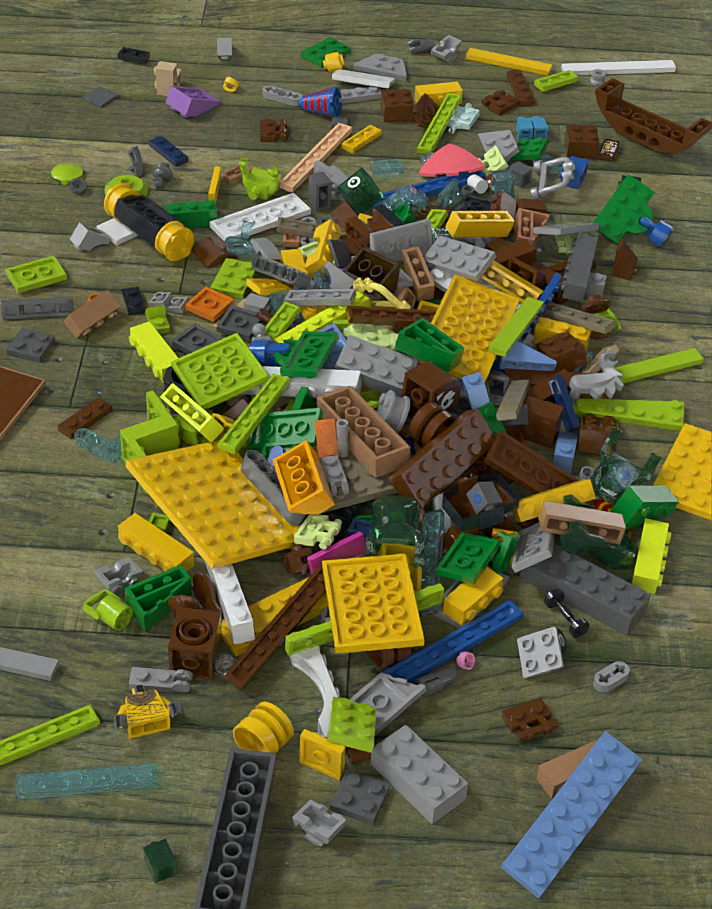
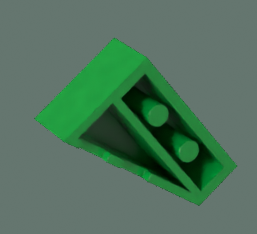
M423 317L399 332L394 349L421 361H430L446 372L451 371L460 364L465 350L463 346Z
M182 565L125 588L126 604L133 608V616L145 633L171 612L168 607V599H171L172 596L192 595L191 577Z

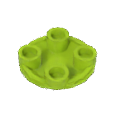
M62 163L55 166L51 174L53 178L61 181V184L68 185L75 178H83V169L74 163Z

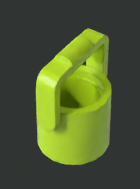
M107 589L94 594L83 603L84 612L97 620H101L116 631L123 630L130 623L134 613L132 607ZM102 600L96 610L90 607Z

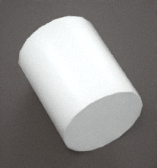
M476 174L471 175L467 180V185L474 187V191L479 194L484 193L488 188L487 181Z

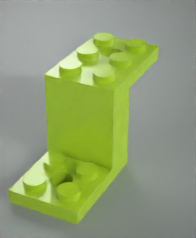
M153 390L146 393L148 421L120 430L122 459L125 463L130 459L179 449V444L181 443L178 436V430H180L179 423L176 419L172 418L170 410L164 407L162 399L157 397Z

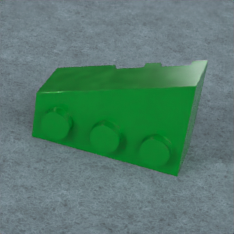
M629 486L610 512L622 514L625 527L629 529L644 524L645 518L658 520L671 515L675 511L679 500L666 486Z

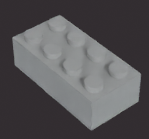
M349 335L338 358L335 370L361 371L362 386L385 394L392 390L395 392V395L401 397L405 372L418 366L419 360Z
M407 725L373 747L371 765L431 824H434L466 800L468 783Z

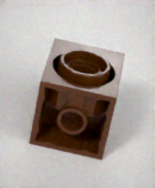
M178 607L168 645L169 670H189L193 674L192 678L213 680L222 642L221 612Z

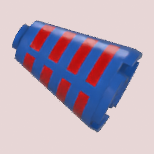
M332 87L303 95L299 100L300 108L303 111L320 115L340 117L342 112V102H339V98H342L341 91L338 87Z

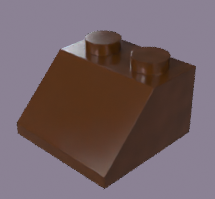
M512 256L509 257L507 269L541 290H545L547 277L543 273Z

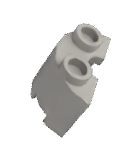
M448 35L441 40L440 46L436 45L432 48L431 54L444 61L451 62L457 57L458 54L456 52L458 47L462 46V41Z
M130 557L118 560L111 568L105 565L94 570V574L99 581L117 596L125 593L126 587L140 582L143 572Z
M311 799L292 817L295 826L301 825L302 829L307 833L304 837L317 846H322L324 843L328 844L347 824L346 819L341 814L333 813L330 815L326 806L318 804Z

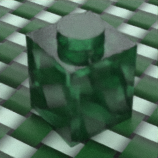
M166 839L151 842L143 847L144 861L154 883L177 875V862Z

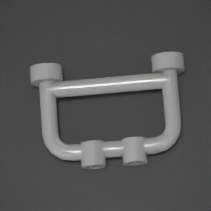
M560 157L543 163L540 160L534 162L535 172L540 174L539 188H531V196L533 199L539 200L541 195L566 187L569 180L574 179L572 171L575 170L574 162L570 161L568 157ZM563 163V181L546 187L547 168Z

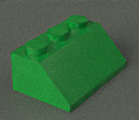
M215 201L172 203L165 206V211L182 222L184 227L188 229L210 227V221L217 219Z

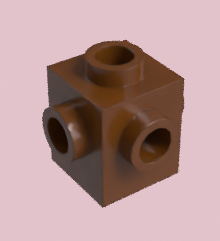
M302 544L291 547L292 551L282 554L287 574L298 572V575L310 572L307 557L315 554L310 547H303Z

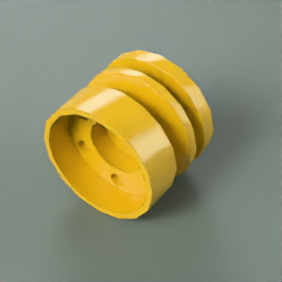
M266 701L260 702L249 713L248 717H245L233 729V737L240 749L275 754L294 735V728L287 715L280 708Z

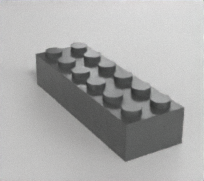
M555 543L552 557L521 570L520 573L522 580L546 593L554 589H560L564 594L563 602L626 636L646 613L651 596L646 591Z

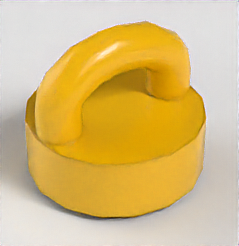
M226 77L223 84L224 90L230 93L235 92L239 86V82L231 77Z

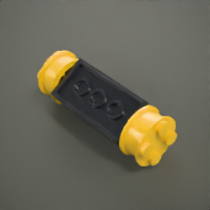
M126 183L117 184L108 190L104 200V209L108 215L113 216L116 221H120L130 228L131 231L150 243L160 254L165 255L169 261L175 262L189 256L194 244V234L190 229L185 228L182 222L145 195H141L137 190H133Z

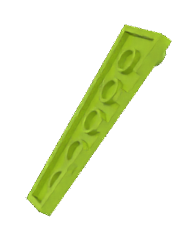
M579 398L576 404L573 403L575 414L578 417L586 413H592L597 415L596 417L602 418L604 416H612L619 423L681 431L683 427L684 402L677 400H596Z

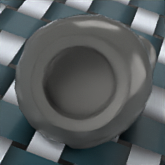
M162 162L157 164V168L153 171L155 178L152 181H154V186L161 188L164 186V180L169 182L172 179L173 172L168 163Z

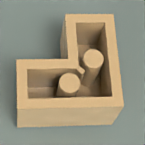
M159 61L157 67L154 68V76H156L154 87L157 89V95L168 96L171 86H180L182 76L181 69L177 68V63Z

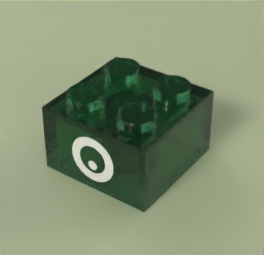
M362 167L337 187L344 200L357 216L360 213L366 212L384 197L372 177Z

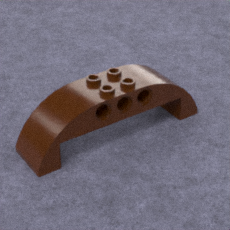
M612 78L595 89L598 106L608 123L623 136L658 152H682L690 148L712 130V122L704 118L685 128L623 100L625 83Z

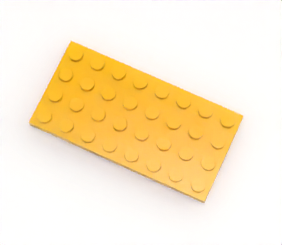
M454 274L431 322L432 325L465 348L460 364L447 373L462 379L464 376L480 372L485 384L497 354L488 351L489 346L514 315L520 301L519 298Z

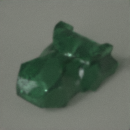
M616 427L612 428L600 449L601 462L589 478L595 495L613 506L629 486H639L644 482H648L662 459L661 456H657L656 453L652 452L642 467L639 468L612 451L611 449L623 433L617 430ZM624 470L631 472V479L623 481L620 479L624 478Z
M572 494L563 497V504L596 510L595 506L580 502ZM574 521L569 525V532L560 536L563 551L569 554H579L586 550L592 557L612 569L626 568L637 560L634 546L628 535L625 534V531L620 544L605 542L604 537L588 533L580 521Z
M379 496L372 504V528L364 537V557L375 556V544L414 545V568H425V537L418 528L420 520L418 502L409 496Z

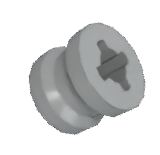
M594 69L591 73L590 84L596 87L603 85L606 72L601 69Z

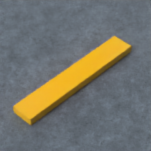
M469 48L466 54V59L545 76H548L552 69V64Z

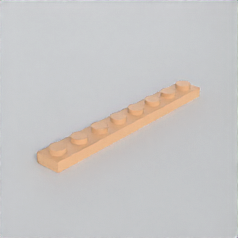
M338 123L279 182V188L288 192H294L313 173L314 162L317 160L323 162L352 133V127Z

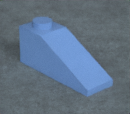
M516 342L506 357L499 355V369L554 371L557 365V361L521 342Z
M560 431L553 464L566 473L571 474L578 434Z

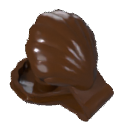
M592 295L587 298V302L583 304L581 311L596 314L608 310L612 304L610 300L603 299L600 295ZM591 330L590 339H605L611 333L603 334Z
M201 572L193 574L192 589L196 599L186 595L172 596L171 599H168V607L175 618L178 607L221 612V614L223 612L222 608L218 606V594L214 582L210 577Z

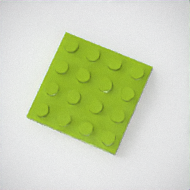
M238 333L171 362L173 370L194 401L204 410L266 383L269 379L266 371Z

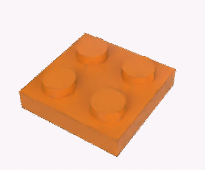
M205 287L185 304V310L215 322L228 310L230 305H234V299Z

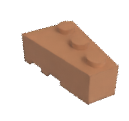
M518 208L515 216L513 244L528 239L534 248L542 234H534L533 227L546 226L550 215Z

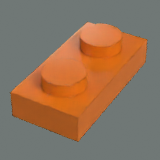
M334 418L314 420L319 458L335 455L339 457Z

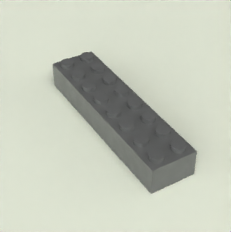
M230 748L194 909H249L276 773L275 753Z

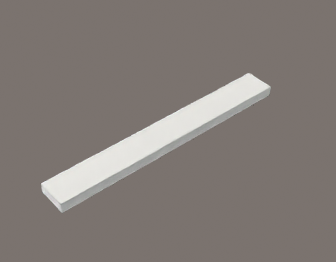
M673 60L567 63L562 64L561 69L563 72L571 70L576 75H591L594 69L604 70L606 74L675 72L676 66Z

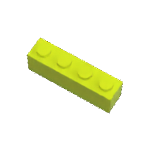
M150 322L131 327L130 344L135 346L139 356L145 359L146 365L151 367L155 377H158L164 383L166 370L171 366V362L178 359V357Z
M172 383L160 396L211 443L224 430L210 414L175 384Z
M645 518L632 585L647 593L655 594L657 586L661 587L663 575L660 572H664L666 560L662 559L667 557L669 546H665V543L669 544L671 532H668L669 523Z

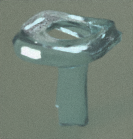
M243 222L240 237L228 236L225 239V245L229 253L252 255L255 252L252 243L249 241L252 227L251 222ZM241 245L245 248H234L233 246Z

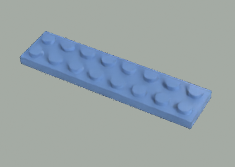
M605 731L500 868L539 899L643 759Z

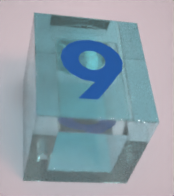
M626 460L617 462L603 479L614 492L625 491L639 474L635 470L634 465Z

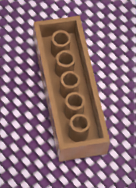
M351 386L317 397V408H321L324 411L322 419L334 418L336 436V422L340 419L348 421L349 450L375 478L396 471L410 459V446Z

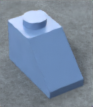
M480 372L462 377L464 394L471 410L490 402Z

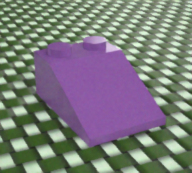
M171 86L165 103L170 105L171 109L179 111L180 115L189 118V116L196 117L220 105L221 101L201 88Z

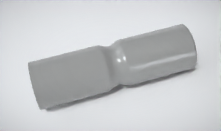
M340 419L336 422L339 457H346L349 455L348 421Z

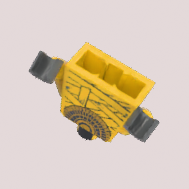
M137 685L132 688V695L125 697L126 704L122 705L118 714L113 717L114 729L118 727L127 728L129 739L171 729L170 715L173 718L177 713L184 714L182 703L180 701L170 702L165 697L159 696L156 690L146 691L143 685Z

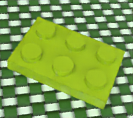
M55 256L5 269L7 277L18 294L67 280V274Z
M226 258L210 289L226 296L243 300L249 289L246 285L247 278H254L257 271L252 269L251 262Z
M333 697L330 707L327 741L371 753L374 747L376 708L369 704L352 702L346 698Z

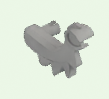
M608 351L601 354L599 365L603 369V373L579 374L571 378L569 382L571 388L569 396L574 404L577 403L581 394H590L594 399L598 400L605 393L612 399L616 389L618 391L622 390L624 386L621 382L622 374L614 369L618 362H613L616 356L615 352Z

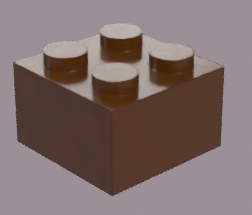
M381 90L380 107L384 122L414 121L413 107L415 105L411 90Z
M567 125L564 140L567 157L597 159L600 145L597 126Z
M568 331L559 333L552 338L544 339L536 344L538 352L557 361L554 371L565 369L568 372L587 364L585 346Z
M528 396L523 404L527 405L528 425H520L519 428L525 440L552 448L560 433L564 407Z

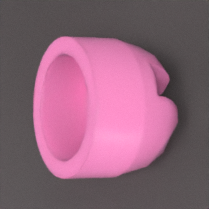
M461 652L456 658L457 665L462 669H472L475 664L474 654Z

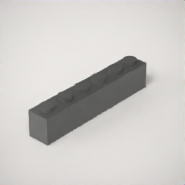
M578 233L577 239L573 238L561 290L564 291L562 298L583 302L597 237Z

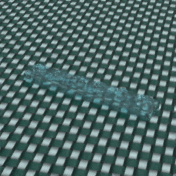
M441 509L423 514L421 590L440 583V576L436 575V568L442 560L445 513ZM438 604L418 611L419 618L438 613Z
M156 763L16 775V799L158 788Z

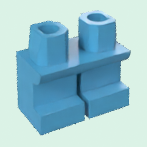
M533 116L532 118L518 117L516 124L518 141L524 138H547L548 126L545 119L539 118V116Z

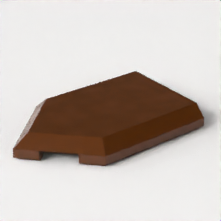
M426 93L422 95L413 107L417 126L423 128L429 127L439 109V106Z

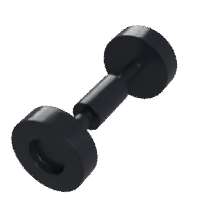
M560 589L550 591L544 598V604L548 608L558 606L559 612L565 619L572 622L569 633L573 638L583 636L588 631L590 624L585 618L575 621L574 615L570 610L561 604L564 594Z

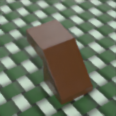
M521 198L516 202V214L518 208L544 214L548 212L544 200Z

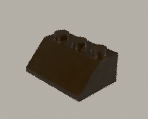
M363 246L343 272L355 281L358 278H361L363 281L369 278L374 283L381 284L393 294L397 289L400 264ZM376 290L369 293L383 301L388 300Z

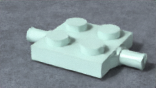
M467 103L465 107L458 106L448 124L450 127L449 132L453 134L456 129L470 130L479 117V110L472 108L470 103Z

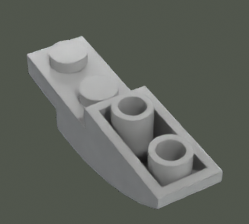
M319 160L315 161L313 174L325 172L331 181V193L342 201H346L349 206H352L353 188L348 186V177L335 165L328 167Z

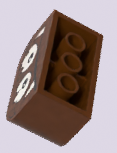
M425 361L405 372L401 397L407 396L410 398L408 416L414 417L429 402H435L443 408V411L456 414L461 392V382L430 361Z

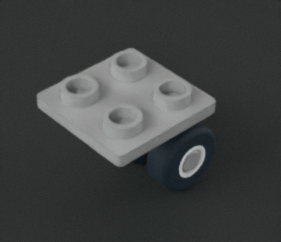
M551 627L517 639L524 678L528 679L564 667L562 653L566 652L567 644L560 629Z

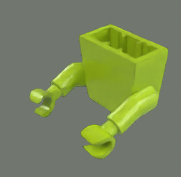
M240 158L238 167L241 169L243 185L247 188V194L250 199L261 198L267 200L281 189L279 188L281 174H278L279 169L271 165L272 170L268 169V171L253 167L251 173H249V168L246 165L248 159Z

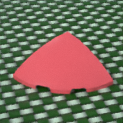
M448 144L436 151L420 169L419 175L429 177L446 174L447 177L458 176L459 173H473L485 169V165L467 150L453 144Z

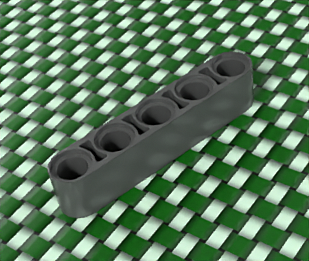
M260 255L256 256L252 262L253 270L301 289H306L311 282L309 274Z
M254 450L247 451L241 465V472L289 524L294 526L302 525L306 514L289 512L276 469L261 453Z

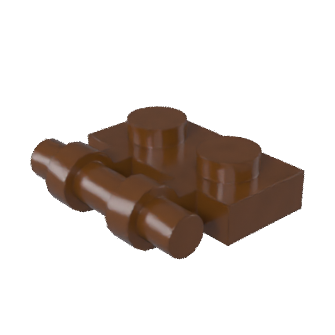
M498 90L493 95L486 96L481 103L482 105H489L488 110L500 116L518 107L520 100L512 95L505 96V90Z
M270 119L260 120V142H276V139L286 140L288 136L286 120L281 119L279 123H275V120Z
M542 698L503 710L501 714L511 733L520 731L515 733L518 742L524 739L526 741L534 739V736L542 733L544 735L549 734L553 729L559 727L556 719L548 721L551 719V712Z

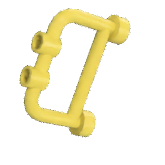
M358 278L353 283V289L356 292L359 291L370 299V307L411 308L406 301L401 302L381 284L374 283L369 278H366L364 281ZM367 290L370 293L376 290L389 301H374L364 291Z

